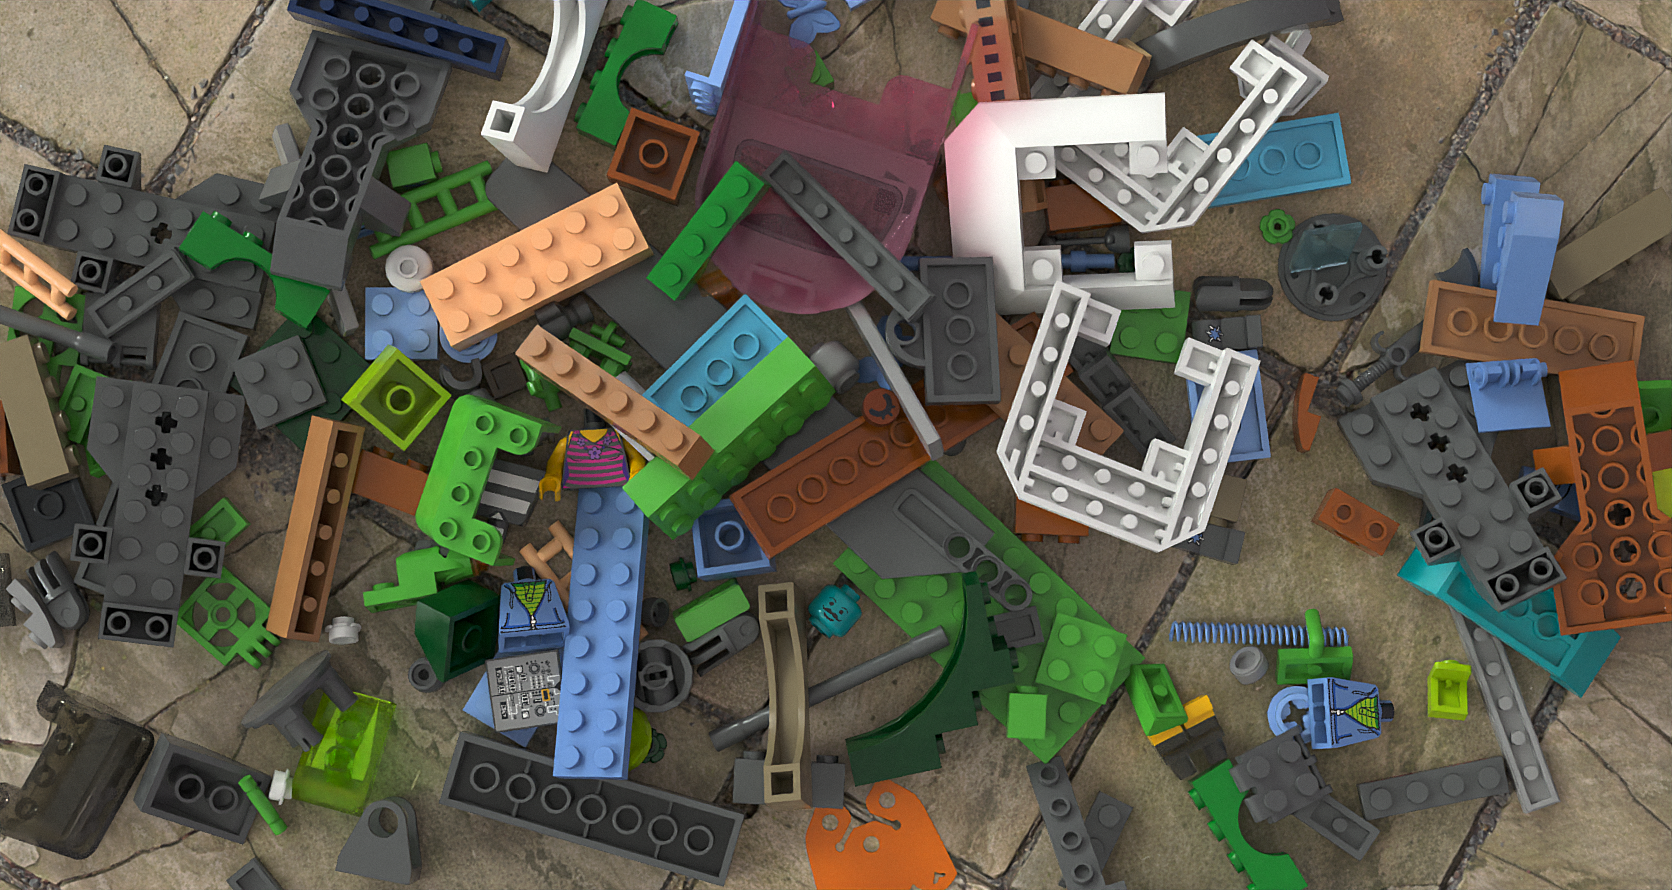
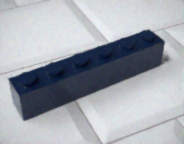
M290 0L287 7L289 14L297 21L380 46L451 62L453 68L501 81L511 49L506 38L380 0Z

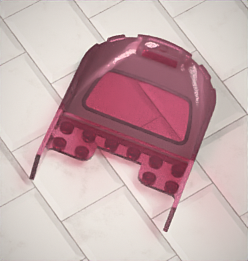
M751 0L696 184L695 212L698 211L735 161L744 162L761 175L786 150L900 261L911 240L936 172L944 141L983 22L976 20L970 27L950 89L911 76L898 75L888 81L878 105L812 83L811 78L817 58L815 50L804 41L765 29L761 25V18L767 0ZM771 187L752 212L730 232L711 258L714 265L718 266L722 273L732 282V285L741 293L769 308L788 313L818 314L839 308L842 309L860 301L875 290Z

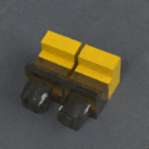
M1204 694L1183 704L1188 721L1181 725L1188 739L1180 725L1156 735L1147 736L1162 764L1169 765L1171 771L1179 780H1183L1198 772L1189 754L1200 748L1209 765L1228 757L1222 737L1226 735L1218 723L1208 696Z

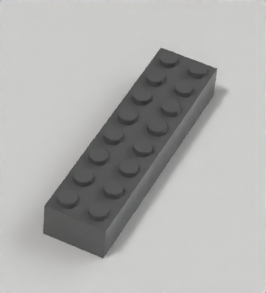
M461 731L459 733L439 804L724 887L746 812L630 778L627 780L556 778L553 776L555 756L469 731Z

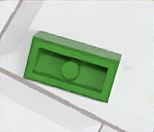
M731 578L676 609L672 614L685 640L692 642L748 610L750 603L737 579Z
M1165 664L1131 665L1130 675L1126 678L1124 684L1145 735H1156L1188 721L1187 714Z

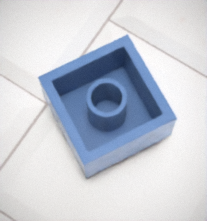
M730 499L720 500L714 508L705 511L694 521L692 533L697 575L703 581L709 582L777 572L775 557L768 560Z

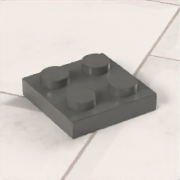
M300 335L293 336L231 363L259 431L329 403Z

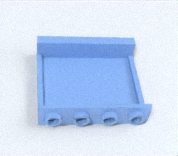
M765 0L734 1L709 78L686 70L685 79L692 104L697 105L696 110L698 112L716 117L717 113L723 114L728 98L733 96Z

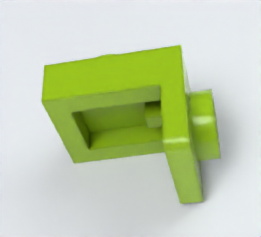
M1444 660L1434 663L1427 677L1428 717L1462 721L1466 719L1468 715L1467 681L1472 673L1471 665L1460 664L1455 660Z

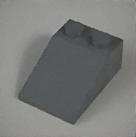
M161 732L133 801L143 813L243 845L258 810L238 782L250 774L257 783V786L265 794L272 777L196 743Z

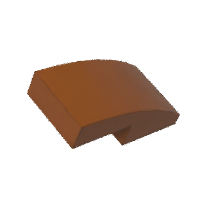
M1308 373L1299 376L1292 412L1294 442L1296 450L1301 453L1310 451L1321 416L1308 412L1319 377Z

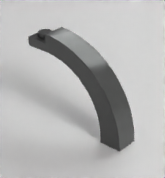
M1249 0L1183 22L1136 42V45L1152 55L1143 81L1160 79L1195 62L1246 45L1251 39L1259 41L1268 38L1271 34L1278 36L1299 30L1331 26L1343 21L1344 18L1339 0Z

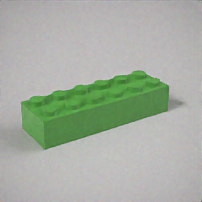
M787 337L689 426L690 429L699 434L715 450L693 480L656 456L622 488L642 512L674 540L677 536L688 532L700 515L714 508L720 502L721 496L732 486L743 482L755 465L760 461L768 459L775 452L776 446L787 436L798 432L803 426L804 421L815 411L823 409L829 403L831 396L837 391L812 361Z

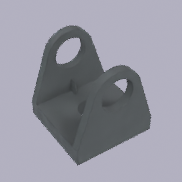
M391 796L371 803L364 810L338 855L335 871L404 885H410L419 880L422 859L417 817L413 805L405 798L399 796ZM402 807L406 810V812H407V814H408V823H407L406 814H405L404 810L402 809ZM384 808L391 809L397 815L398 827L394 833L388 832L381 825L380 815Z

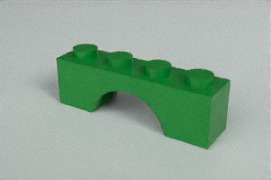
M636 0L634 6L628 5L620 21V25L624 26L618 39L615 37L611 39L605 52V57L608 58V61L603 71L599 69L596 71L590 83L589 89L593 93L588 103L582 102L576 112L574 122L578 123L576 129L580 135L616 151L630 113L620 100L619 86L621 78L626 69L636 60L645 56L665 54L679 24L677 15L644 0Z
M735 161L646 278L674 301L684 300L705 273L710 259L721 243L752 212L772 185L744 162Z
M203 211L180 245L179 252L210 271L232 261H245L260 267L270 277L275 288L276 303L274 311L306 330L326 300L330 290L325 287L272 275L270 272L272 254L261 248L264 244L261 239L248 231H245L243 235L237 233L230 228L233 222L216 211H213L211 215Z
M1223 758L1188 780L1192 787L1187 792L1190 799L1199 811L1205 808L1211 818V821L1207 823L1210 831L1218 842L1223 839L1231 850L1226 856L1238 874L1244 871L1251 882L1246 886L1247 890H1302L1308 886L1289 854L1285 852L1264 853L1257 851L1243 838L1239 828L1238 813L1240 805L1249 790L1242 793L1239 792L1229 772V769L1234 767L1230 759Z

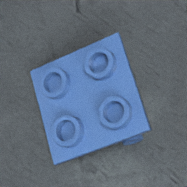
M1537 358L1465 364L1478 433L1551 427L1541 377H1546L1548 372L1545 362L1540 363Z

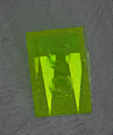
M353 691L358 697L357 701L347 710L341 712L323 692L312 723L318 732L323 735V738L314 747L310 745L311 749L307 752L302 751L292 780V799L361 817L367 807L397 704Z

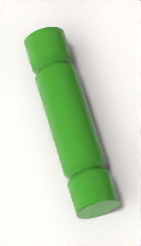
M250 774L243 777L238 782L240 787L247 793L246 795L266 823L269 824L275 835L283 833L288 826L279 817L278 812L260 787L257 786L253 777Z

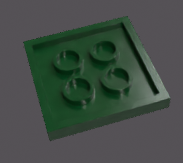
M315 315L306 330L287 319L258 350H263L296 335L302 337L329 403L275 426L303 452L312 415L344 421L353 410L341 399L371 365L317 315ZM235 375L230 385L244 396Z

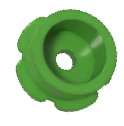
M1274 209L1269 212V215L1262 217L1259 228L1262 231L1263 238L1268 243L1285 244L1293 237L1292 231L1295 229V221L1291 215H1286L1284 210ZM1280 224L1281 229L1276 230L1274 225Z

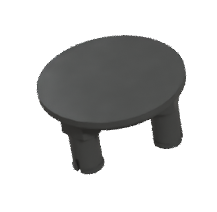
M1332 213L1311 217L1300 223L1292 231L1293 237L1282 245L1279 253L1278 277L1284 294L1299 311L1309 317L1322 321H1342L1359 315L1375 302L1385 283L1386 265L1388 263L1386 255L1388 252L1371 229L1355 218Z
M323 650L306 659L274 684L247 711L241 724L245 728L252 727L253 729L267 723L268 725L273 724L290 743L292 748L300 745L302 750L307 752L311 749L310 745L314 747L323 738V735L318 732L302 713L304 710L302 705L316 689L321 688L341 712L352 706L358 697L330 665L331 654L329 651Z

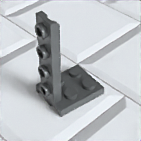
M1061 755L1053 757L1047 764L1040 761L1027 765V773L1067 890H1127L1124 880L1107 886L1105 884Z

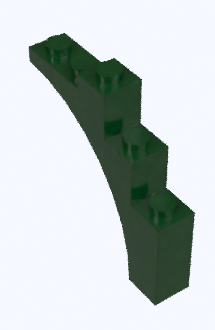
M976 571L961 574L964 597L961 629L953 653L936 682L919 701L899 717L872 731L845 739L855 787L942 768L939 755L946 753L942 733L978 726L976 712L982 711L978 690L1015 682L1013 669L1019 668L1015 647L1007 646L1004 635L998 636L994 616L987 617L985 605L991 604L987 581L980 583Z

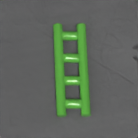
M488 160L401 194L400 196L411 202V209L407 219L412 229L401 233L400 237H392L389 234L374 231L378 243L369 246L372 258L375 260L390 254L399 246L412 245L498 210L488 200L485 192L486 183L483 177L493 173ZM470 182L478 202L458 210L450 190ZM437 196L445 216L425 223L417 203Z

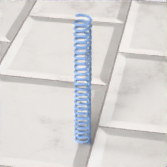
M1174 621L1171 626L1169 641H1173L1175 627L1177 642L1180 641L1183 626L1185 643L1188 641L1189 627L1192 643L1195 641L1196 628L1198 629V641L1201 643L1205 627L1206 642L1209 643L1212 627L1214 643L1217 642L1218 628L1220 630V642L1224 643V635L1227 628L1228 643L1230 644L1234 627L1236 644L1239 643L1241 628L1242 643H1246L1247 630L1249 629V643L1252 645L1256 628L1258 645L1260 644L1263 629L1265 645L1268 644L1269 630H1271V644L1275 645V636L1278 630L1279 645L1281 646L1285 629L1286 645H1290L1292 630L1293 645H1297L1298 631H1300V645L1303 647L1307 625L1303 629L1298 625L1295 629L1293 625L1289 628L1283 625L1280 628L1277 624L1273 628L1269 624L1266 628L1264 624L1260 627L1254 624L1251 627L1248 623L1244 627L1242 623L1238 626L1235 623H1232L1230 626L1228 623H1225L1222 627L1220 622L1216 626L1213 622L1209 625L1203 622L1201 626L1199 622H1196L1193 626L1191 621L1187 625L1184 621L1180 622L1179 625L1177 621ZM1328 626L1325 630L1322 627L1325 639L1324 647H1326L1328 631L1330 647L1334 645L1335 631L1337 634V647H1341L1342 632L1344 633V647L1348 646L1349 635H1347L1344 627L1340 630L1336 626L1333 629Z

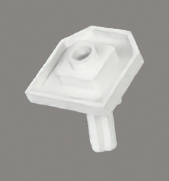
M1309 29L1291 32L1285 43L1271 34L1261 44V46L1276 57H1281L1309 78L1280 116H1294L1328 81L1329 76L1302 56L1312 39ZM1237 76L1240 96L1246 99L1254 88Z

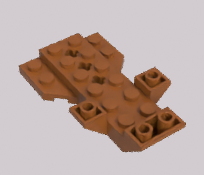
M1634 360L1558 371L1569 444L1534 449L1532 451L1535 470L1544 467L1554 485L1575 483L1581 516L1579 523L1553 555L1567 577L1566 581L1553 587L1560 634L1563 636L1672 621V518L1657 507L1652 472L1672 468V429L1646 433ZM1618 503L1623 504V509L1629 508L1631 512L1630 515L1625 516L1624 523L1621 524L1615 523V518L1610 519L1608 516V512L1614 510V504ZM1626 540L1629 541V546H1636V551L1630 554L1629 560H1621V555L1616 556L1614 553V549L1620 547V541ZM1626 578H1635V583L1641 582L1642 588L1636 590V596L1628 597L1627 591L1621 592L1620 586L1626 584Z

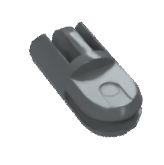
M1199 276L1192 285L1196 306L1200 311H1258L1268 308L1273 300V287L1262 279L1239 278V276Z
M51 552L46 556V559H41L35 563L34 567L25 570L52 618L61 628L76 630L82 628L88 622L90 616L89 605L77 584L73 583L74 579L58 552Z
M745 611L692 642L683 645L682 648L685 653L696 650L689 657L693 665L704 662L697 668L700 677L753 644L761 632L759 619L753 613Z

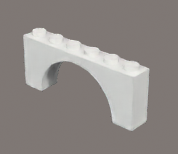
M553 0L554 22L551 43L545 63L535 84L521 100L514 104L492 101L481 135L516 166L548 172L608 0Z

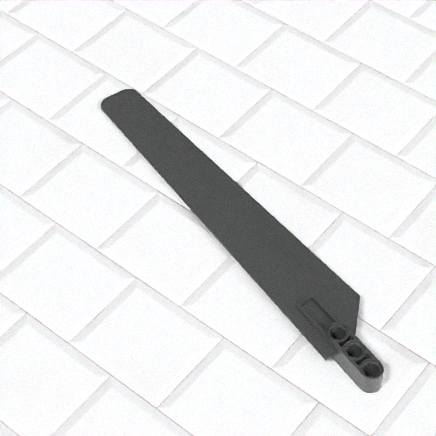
M507 157L489 177L485 186L488 200L520 231L592 195L552 161L546 173L516 166ZM649 243L654 253L653 256L582 291L667 371L729 309L698 283L695 284L684 300L674 301L649 281L646 277L663 256L660 251ZM831 396L829 403L823 409L811 414L804 421L803 426L798 432L787 436L776 446L775 452L768 459L760 462L771 471L858 417ZM920 469L915 470L826 525L881 579L967 573L976 571L980 563L989 561L994 563L998 570L997 577L993 581L987 582L991 598L1010 612L1024 610L1032 600L1030 585L985 547L995 532ZM955 538H963L969 543L970 550L962 558H956L949 553L948 545ZM1019 585L1025 590L1026 599L1021 605H1011L1006 601L1005 591L1009 586Z

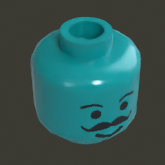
M828 584L808 605V611L811 615L808 621L828 639L833 635L843 637L862 616V610L857 604L860 596L846 584H843L841 588Z

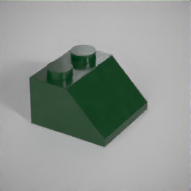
M469 579L417 601L414 634L437 679L443 683L485 664V660L494 659L501 595Z

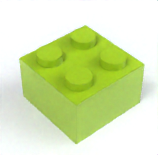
M388 344L341 400L395 446L405 451L452 395L400 350Z

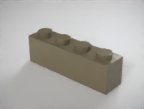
M1661 186L1555 252L1546 291L1551 300L1560 301L1565 299L1567 303H1571L1587 293L1583 286L1591 281L1596 280L1598 285L1617 274L1614 267L1626 261L1628 266L1648 255L1645 248L1656 242L1661 247L1672 240V201Z
M27 334L0 343V398L27 487L42 490L80 477L78 466L81 465V457L74 444L71 445L67 431L71 430V425L64 410L60 411L57 400V397L60 396L59 385L54 376H50L46 364L50 362L48 350L42 341L40 342L38 339Z

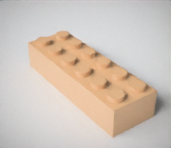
M615 183L421 280L420 283L450 346L460 352L534 315V311L553 301L558 303L653 256L654 253L623 190L618 183Z

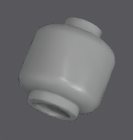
M837 340L827 343L819 342L808 352L807 357L837 391L836 393H846L858 381L860 377L858 373L860 368L859 360L841 342Z

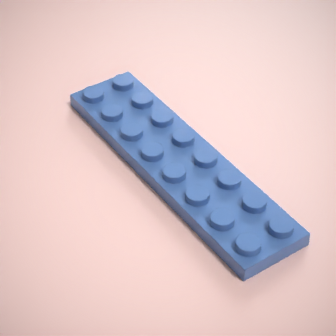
M623 486L579 489L567 613L570 632L569 636L565 637L553 776L556 778L628 779L649 518L623 490Z

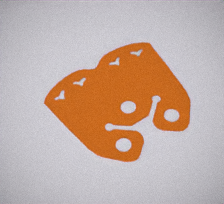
M891 780L875 782L866 798V807L871 814L890 821L898 820L901 823V827L895 830L892 826L874 820L853 828L844 844L845 848L842 852H838L835 846L841 841L851 822L849 811L845 807L843 809L815 808L805 839L817 890H910L913 884L922 890H945L957 875L949 854L924 805L914 793ZM884 792H890L895 797V804L891 808H884L879 803V798ZM829 814L834 815L838 819V826L832 831H828L822 826V819ZM869 836H874L879 841V848L875 852H868L864 849L863 842ZM935 872L945 873V876L939 877L936 884L933 883Z

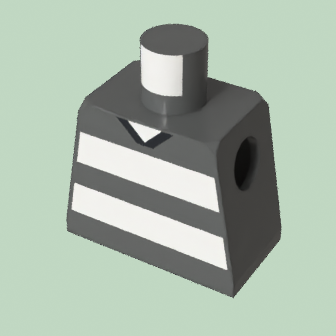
M495 459L476 515L488 518L487 523L494 525L500 531L504 544L509 524L522 527L527 526L539 500V482L544 478L546 471Z

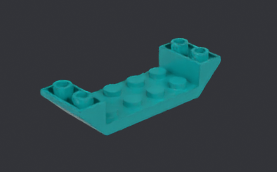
M1415 546L1397 574L1398 577L1425 595L1435 596L1551 674L1549 678L1579 698H1582L1621 638L1614 629L1561 636L1553 587L1498 613L1477 593L1459 561L1428 566L1417 546Z

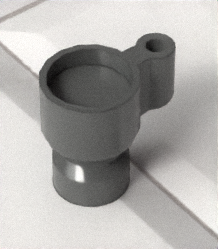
M582 294L570 299L567 306H562L553 301L534 311L540 327L560 341L568 338L572 328L577 324L585 325L595 319Z
M427 657L417 659L409 668V682L419 692H436L446 683L437 679Z

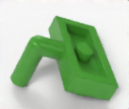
M1317 609L1307 610L1304 615L1310 640L1309 648L1278 649L1275 669L1277 685L1307 684V679L1326 677L1350 680L1353 664L1351 646L1324 647L1325 639L1319 611Z

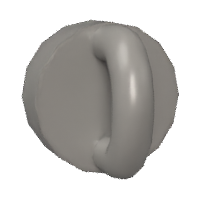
M1247 646L1241 648L1232 656L1229 668L1241 684L1249 685L1257 682L1266 674L1269 669V662L1259 648Z

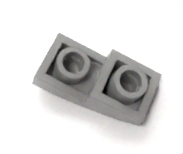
M15 578L5 590L13 596L11 602L25 614H29L30 611L33 613L23 624L31 631L28 636L43 649H46L48 646L50 648H61L65 644L62 630L52 618L38 592L26 579Z

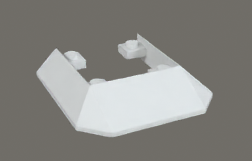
M1099 0L1077 29L1117 44L1118 39H1130L1149 13L1169 27L1180 24L1197 0ZM1251 39L1229 69L1254 89L1210 145L1183 127L1167 147L1168 173L1131 175L1129 142L1055 146L1056 169L1142 234L1194 226L1309 78L1284 59L1276 57ZM1056 74L1054 78L1041 75L1030 89L1032 99L1100 96L1101 91L1090 86L1087 91L1075 88L1067 83V77Z
M1165 92L979 102L945 139L944 147L953 257H993L997 314L1045 313L1057 280L1091 293V299L1119 310L1175 308L1172 240L1134 242L1135 272L1063 275L1061 245L1024 247L1020 180L1056 178L1055 146L1129 142L1130 175L1168 173Z
M1057 280L1050 295L996 450L1018 499L1156 553L1204 532L1261 361L1230 348L1222 351L1192 338H1187L1184 341L1174 374L1201 384L1204 388L1184 448L1181 449L1159 439H1153L1141 471L1076 446L1087 411L1059 401L1055 397L1076 336L1107 347L1111 342L1121 310L1091 299V293Z

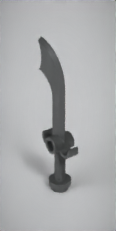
M1468 248L1462 249L1458 261L1450 269L1434 274L1438 281L1478 287L1479 285L1477 265ZM1424 319L1387 348H1382L1378 343V339L1384 334V331L1373 335L1370 344L1373 351L1380 354L1379 361L1371 365L1368 370H1365L1353 381L1343 378L1338 382V388L1335 389L1336 396L1345 406L1357 405L1363 401L1362 390L1370 386V384L1390 369H1393V376L1399 382H1404L1417 375L1413 373L1409 377L1403 376L1401 366L1419 351Z

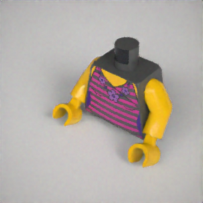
M588 408L583 409L584 430H569L567 437L559 440L548 459L546 473L539 482V499L543 500V494L546 491H554L555 501H560L561 485L564 491L624 486L647 465L646 458L614 428H606V421Z

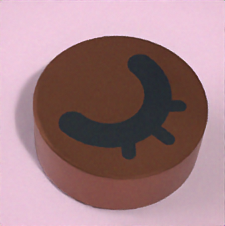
M874 389L867 394L862 402V415L870 425L886 427L899 414V400L888 389Z

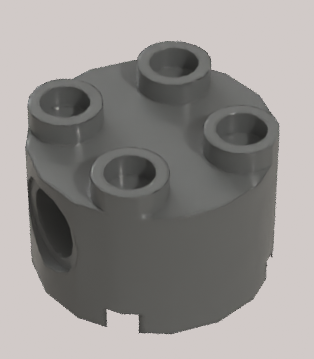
M646 640L639 643L634 706L646 712H665L679 706L690 695L694 684V667L689 659V655L685 653L680 645L668 640Z

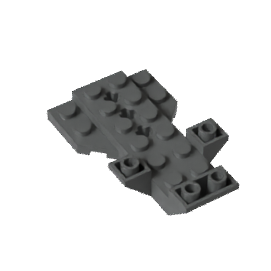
M312 30L289 88L291 98L310 127L311 133L301 159L270 170L259 198L260 204L281 208L276 224L270 272L272 275L342 291L353 263L352 251L363 222L365 229L398 237L401 236L411 209V202L378 180L390 149L431 130L452 73L451 62Z
M104 145L96 176L97 181L24 164L7 233L10 236L44 246L77 253L71 282L76 284L79 289L107 294L124 264L145 268L173 247H178L179 249L203 211L209 215L216 211L233 222L230 226L231 229L241 235L245 231L252 233L264 242L261 248L272 254L276 224L281 208L260 204L259 198L265 184L218 173L176 199L141 192V153ZM167 227L172 236L170 239L164 238L163 243L159 244L161 239L157 238V234ZM182 254L198 277L172 295L180 310L202 319L256 331L269 279L267 273L260 267L245 261L228 262L210 271Z
M1457 360L1439 370L1435 366L1371 397L1369 404L1338 418L1337 425L1372 485L1386 489L1388 486L1408 492V495L1423 499L1435 520L1411 531L1410 536L1426 564L1432 566L1459 561L1477 593L1498 613H1501L1567 580L1549 547L1544 548L1531 526L1534 521L1558 504L1562 497L1544 467L1511 482L1508 488L1491 459L1499 432L1478 433L1465 366L1466 363L1471 362ZM1414 413L1426 414V421L1422 422L1420 418L1413 420ZM1432 443L1444 444V452L1441 453L1438 449L1431 450ZM1450 474L1463 475L1462 483H1458L1456 479L1449 481Z
M96 377L87 450L119 490L114 526L75 523L70 560L108 565L98 639L173 648L184 574L221 579L226 542L189 536L194 500L236 469L245 407L244 396L108 377ZM163 412H171V418L177 420L176 429L170 428V433H163L162 426L156 425L157 417H163ZM158 448L166 449V455L172 457L171 465L165 464V469L163 470L157 469V463L151 461L152 453L158 454ZM153 485H160L161 491L167 493V500H161L160 506L152 505V499L146 497L147 489L153 490Z

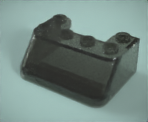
M48 680L37 699L36 708L40 716L47 721L57 724L22 788L6 782H0V833L76 860H82L91 856L98 848L149 757L155 740L152 732L142 724L89 695Z

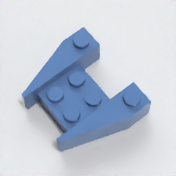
M1490 174L1489 182L1484 183L1482 187L1481 203L1485 205L1479 288L1497 291L1494 322L1539 326L1558 244L1564 201L1557 195L1540 194V182L1533 177Z

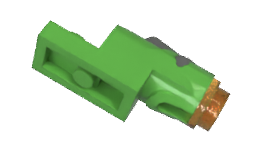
M419 540L413 551L406 552L396 558L399 586H394V583H380L372 586L373 591L363 592L364 605L371 613L415 606L418 600L441 591V582H444V585L447 586L466 578L481 576V572L489 571V564L445 548L434 540Z

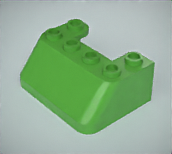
M467 394L459 397L452 406L416 510L415 518L419 529L439 545L492 566L514 565L516 558L500 553L503 545L500 531L494 525L475 518L498 449L516 455L528 454L537 447L542 432L559 434L561 426L478 395Z

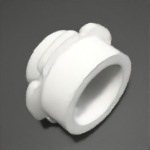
M336 617L332 619V625L325 627V632H329L330 643L345 645L358 642V632L362 628L360 624L354 623V618Z
M289 769L286 772L275 770L268 799L279 801L278 805H282L284 798L291 800L296 778L289 777Z

